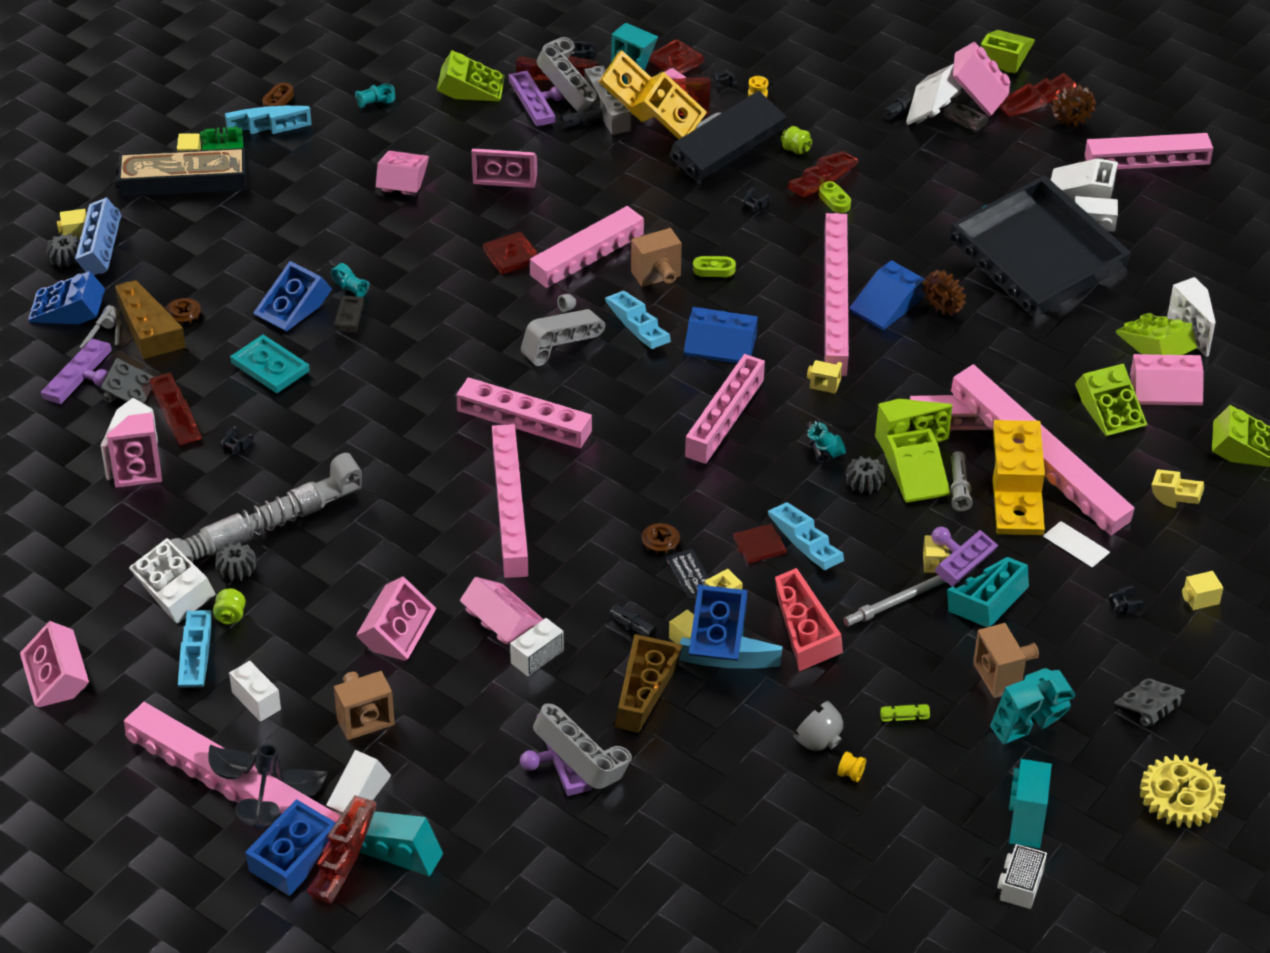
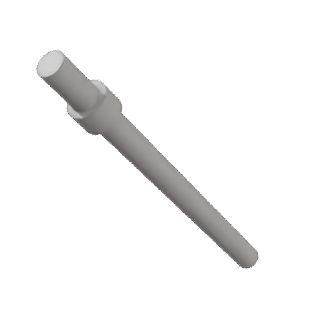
M938 575L871 606L867 604L858 608L857 612L844 617V624L850 626L861 620L865 622L872 619L874 614L946 582Z

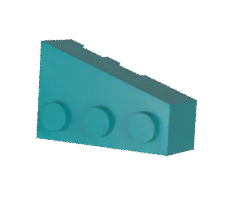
M1021 759L1020 768H1014L1009 811H1013L1010 844L1040 848L1047 810L1052 764Z
M360 810L346 832L355 851L429 877L443 855L426 817Z

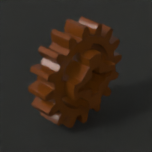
M1071 85L1070 90L1063 88L1064 93H1057L1058 99L1052 100L1054 105L1051 108L1055 119H1058L1060 124L1065 122L1066 126H1069L1071 123L1077 126L1078 121L1085 123L1084 118H1091L1090 112H1095L1094 106L1097 105L1093 93L1087 87L1083 89L1081 85L1077 89L1073 85Z
M939 270L931 272L925 278L926 280L922 282L925 286L922 288V291L927 294L924 298L930 301L929 306H935V311L941 310L943 315L948 313L952 316L966 304L963 300L966 294L961 292L964 287L959 286L958 279L953 280V274L947 276L945 270L941 273Z

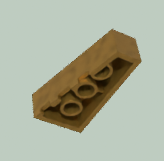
M137 280L115 286L118 306L143 359L186 348L183 327Z
M634 635L614 725L615 728L639 733L679 664L682 644Z

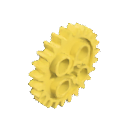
M1175 755L1174 761H1171L1165 756L1163 763L1155 760V765H1149L1147 772L1144 771L1140 785V797L1144 798L1143 804L1145 806L1150 805V813L1158 812V820L1166 817V824H1170L1174 820L1177 827H1180L1182 822H1185L1188 828L1191 827L1192 822H1195L1200 827L1202 820L1210 823L1211 816L1216 818L1218 811L1222 810L1225 799V785L1220 784L1221 777H1214L1215 769L1207 771L1208 764L1198 765L1197 758L1193 762H1189L1188 756H1185L1182 761Z

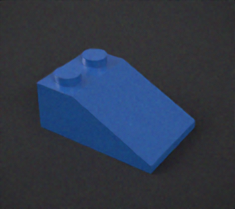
M891 260L876 272L849 307V311L879 329L884 330L923 300L924 292L922 288L925 286L922 282L925 279Z
M289 261L253 314L287 332L319 308L332 288L321 276Z
M698 584L689 655L738 661L747 606V590Z
M296 799L245 852L249 871L290 896L307 878L338 827L337 823Z

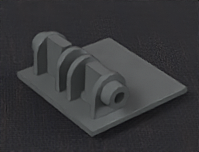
M116 358L100 389L104 390L103 399L106 402H112L118 397L125 402L135 398L144 404L157 378Z
M1148 678L1131 691L1126 692L1114 703L1115 705L1141 713V723L1144 726H1152L1159 718H1163L1180 705L1182 700L1180 695L1185 690Z

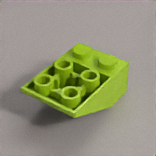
M996 30L985 36L980 47L986 51L991 61L996 62L999 69L1016 73L1035 39Z
M452 50L441 67L437 91L454 99L500 101L505 75Z
M1152 313L1141 315L1140 319L1124 324V327L1116 330V334L1142 355H1184L1197 348L1192 323L1183 322L1181 319L1173 320L1166 316L1159 317L1154 316Z
M1124 363L1085 373L1075 383L1083 405L1105 436L1147 426Z
M896 399L878 404L875 438L884 452L886 437L892 434L931 428L937 442L949 439L953 406L948 403Z
M1229 405L1213 421L1212 452L1230 462L1270 467V426L1246 414L1243 410Z
M931 428L887 435L885 457L906 503L950 495L939 446Z

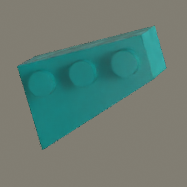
M628 23L623 24L612 33L611 62L618 52L623 51L640 68L645 70L658 36ZM622 75L623 83L628 84L627 77Z
M1006 557L984 569V574L975 579L969 577L962 586L947 589L948 611L985 627H991L1029 587L1027 564Z

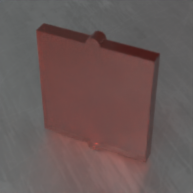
M772 524L733 534V538L738 545V551L742 552L747 563L786 553V548L781 541V535L776 533Z

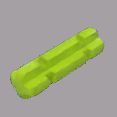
M921 704L918 707H915V705L894 706V709L891 706L881 707L880 716L883 722L892 721L894 718L895 721L916 720V717H919V720L929 718L930 709L927 704Z

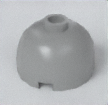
M829 701L821 705L824 709L820 713L814 710L796 730L799 734H794L793 736L801 745L809 750L822 751L827 747L833 749L842 739L839 735L843 729V719L838 710Z

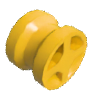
M762 76L750 78L748 96L760 91L767 98L768 80Z
M846 751L840 761L837 775L841 777L848 776L851 777L852 781L858 782L864 772L866 759L863 757H853L852 753Z

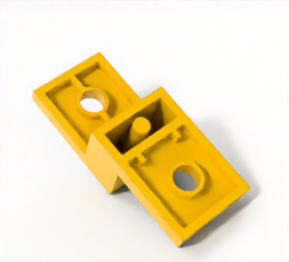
M623 51L618 52L598 81L641 122L655 117L678 139L694 131L707 113L665 72L650 77ZM622 75L627 77L628 84L623 83ZM678 109L683 112V119L678 116Z
M994 420L993 433L996 462L993 474L996 533L1044 535L1042 488L1045 470L1040 421ZM1020 439L1023 441V443L1018 444L1015 443L1013 440ZM1014 511H1022L1025 515L1018 516Z

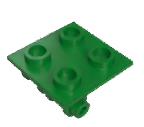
M237 126L227 127L228 134H226L225 127H223V134L219 133V128H217L216 135L215 128L201 131L202 150L244 148L242 128Z

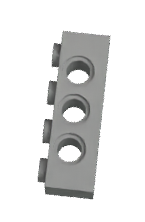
M595 66L585 69V80L597 94L594 106L596 108L600 107L602 113L599 114L603 115V121L611 135L631 131V112L598 82L606 71L605 67Z

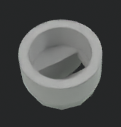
M571 294L560 295L557 299L559 309L562 312L571 311L576 306V299Z

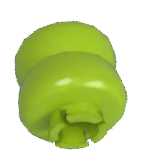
M791 126L782 133L784 136H781V142L785 150L793 151L797 155H802L805 151H809L812 139H810L808 131Z
M232 588L221 590L216 595L213 607L215 618L224 624L239 622L243 616L246 602L244 595Z

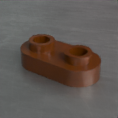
M289 83L275 85L263 97V107L285 106L294 96L293 86Z

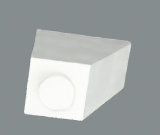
M355 750L327 806L333 812L340 815L343 822H346L347 819L353 821L360 810H365L389 780L391 774L377 759Z

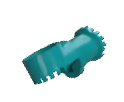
M382 84L378 87L372 85L367 90L355 92V98L357 99L356 101H359L357 104H359L360 108H364L365 105L372 102L391 103L396 97L395 88L393 85L390 86V84Z
M339 263L330 272L331 277L333 276L332 279H335V283L338 282L337 284L340 285L341 289L349 290L359 298L366 295L365 292H367L366 289H369V282L355 277L346 264Z
M821 422L815 423V425L812 424L811 430H808L807 435L816 442L815 445L819 450L828 451L832 458L846 453L843 441L839 435L834 436L828 432L826 425L821 424Z

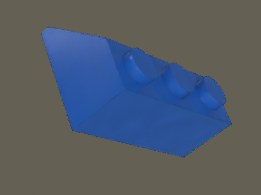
M693 307L688 322L684 355L738 363L744 354L752 355L757 337L758 317Z

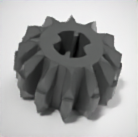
M61 233V236H53V240L48 241L46 253L52 265H58L59 268L62 266L69 267L71 264L77 265L75 258L80 242L78 236L72 237L71 234L63 236Z
M862 456L858 460L852 459V462L846 468L847 485L852 487V491L859 490L860 493L867 491L871 494L873 490L879 491V488L885 481L884 465H881L878 459L871 460L870 456L867 459H864Z
M240 542L236 545L229 543L228 547L221 546L220 552L216 553V570L223 579L229 578L231 582L234 579L242 581L244 576L250 577L251 572L255 571L256 557L249 545L242 546Z

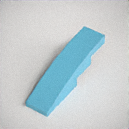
M270 106L225 113L226 128L237 126L242 128V131L249 130L251 134L271 130L275 134L311 125L309 106Z
M625 291L605 298L607 304L623 324L648 347L653 349L671 342L670 334L658 327L657 318L646 312L644 303Z
M788 502L768 511V515L788 539L822 569L826 570L844 561L843 553L829 544L828 536L815 528L814 519Z
M211 610L187 611L186 626H184L183 642H181L178 687H204L211 636Z
M682 637L680 641L683 647L679 661L704 666L767 668L779 667L782 661L783 646L742 637L738 661L689 655L691 639Z

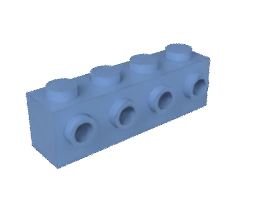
M107 197L89 204L75 258L85 272L91 271L93 275L102 274L108 270L121 218L120 211L117 207L113 206Z

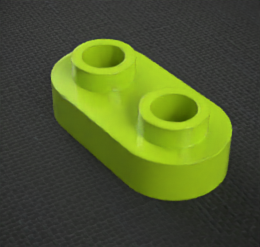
M831 181L820 185L819 197L832 211L845 213L850 210L851 198L839 185Z
M700 256L693 261V272L700 277H729L736 270V262L730 257Z

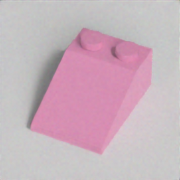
M388 151L378 162L376 187L381 188L385 192L400 190L403 194L413 195L414 192L417 193L421 187L429 156Z

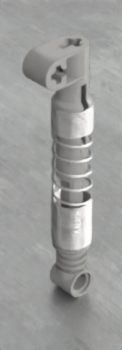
M342 453L331 462L329 478L317 483L310 482L290 490V492L287 491V496L282 498L276 496V500L270 503L265 501V505L259 508L254 505L255 513L248 515L243 510L244 518L239 513H236L200 529V532L191 536V538L188 537L185 540L175 538L170 541L192 563L193 560H197L199 557L202 558L204 555L214 556L217 552H220L221 546L228 547L229 543L236 545L238 542L243 544L252 539L253 532L261 536L263 535L264 528L273 531L276 525L284 526L287 520L293 522L297 516L302 518L324 508L325 504L361 489L362 471L351 454ZM262 528V532L260 534L256 532V530Z

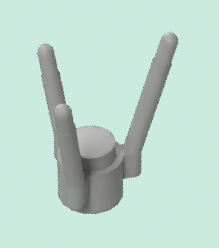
M108 305L104 308L96 325L85 338L80 349L92 339L101 325L107 329L116 327L115 345H119L120 329L123 321L119 319L120 311L116 307Z

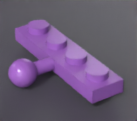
M528 71L509 74V82L536 126H543L555 123V115L546 99L552 98L555 101H561L565 98L557 87H552L550 91L540 92Z
M91 339L41 391L42 399L62 404L85 378L93 380L97 386L101 387L109 372L104 369L96 372L93 370L112 351L110 343Z
M937 527L932 532L933 542L939 546L945 545L953 553L942 561L934 571L943 581L953 587L993 553L998 545L980 530L962 546H959L951 539V534L947 528Z
M547 743L549 751L536 753L535 751L528 750L520 757V765L527 771H533L540 763L553 760L567 796L592 790V787Z

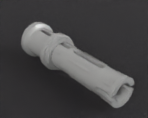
M954 452L951 456L953 483L950 490L953 495L952 507L957 511L969 510L973 505L970 496L971 485L967 482L966 458L962 452Z

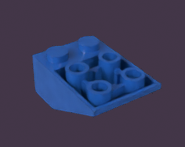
M91 271L77 274L73 278L59 281L47 288L43 287L36 292L28 321L81 324L97 318L105 288Z

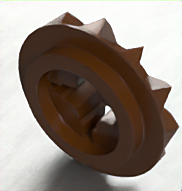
M177 299L166 307V311L177 322H180L181 325L185 322L191 324L192 320H198V315L201 314L199 303L193 299Z
M653 524L642 533L643 545L647 547L648 551L655 550L656 554L659 551L667 554L669 550H675L676 545L680 541L679 532L668 524ZM658 535L662 540H664V542H660V540H657Z

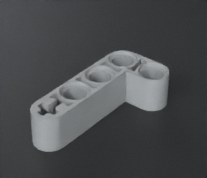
M561 37L545 44L537 58L538 66L576 111L590 110L597 94L568 60L574 49L573 41L569 38Z
M590 309L535 319L526 328L521 353L534 365L541 366L548 360L552 346L595 338L604 331L605 322Z
M544 704L534 722L533 729L536 734L591 787L601 789L620 780L631 761V753L621 746H614L603 751L556 705Z

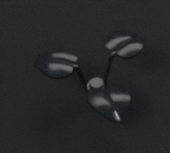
M271 744L260 745L257 755L254 754L253 759L245 752L219 748L213 745L209 746L208 762L211 769L222 778L238 779L242 773H250L254 766L257 772L262 775L258 800H241L236 805L235 810L236 816L240 821L257 828L270 827L280 816V810L276 803L263 801L266 778L275 769L280 781L309 798L319 793L327 777V772L291 769L282 772L280 758H278L279 750Z

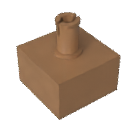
M671 228L632 239L631 272L641 287L661 281L670 284L677 277L681 276L682 243Z
M1006 623L978 630L973 661L993 698H997L1003 695L1005 687L1023 680L1026 661L1039 658L1036 644L1032 643L1019 647Z
M382 671L360 678L356 672H349L343 677L344 683L334 686L337 720L347 740L395 725L392 690Z

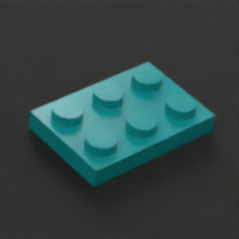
M261 335L230 356L232 364L275 393L280 392L309 372L308 363L265 335Z

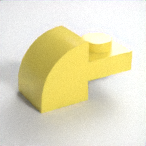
M1157 469L1152 482V491L1155 497L1161 503L1174 508L1177 507L1178 502L1199 504L1204 490V482L1181 479L1180 472Z

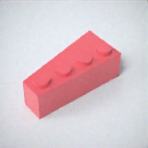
M795 568L775 577L778 601L799 672L843 653L841 633L798 569Z

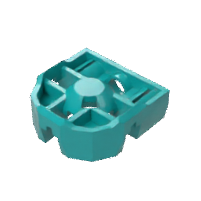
M1047 668L1026 675L1024 680L1005 687L990 727L1004 745L1028 735L1033 726L1031 719H1034L1041 729L1060 719L1070 709L1069 700L1075 698L1076 694L1059 670L1051 671Z

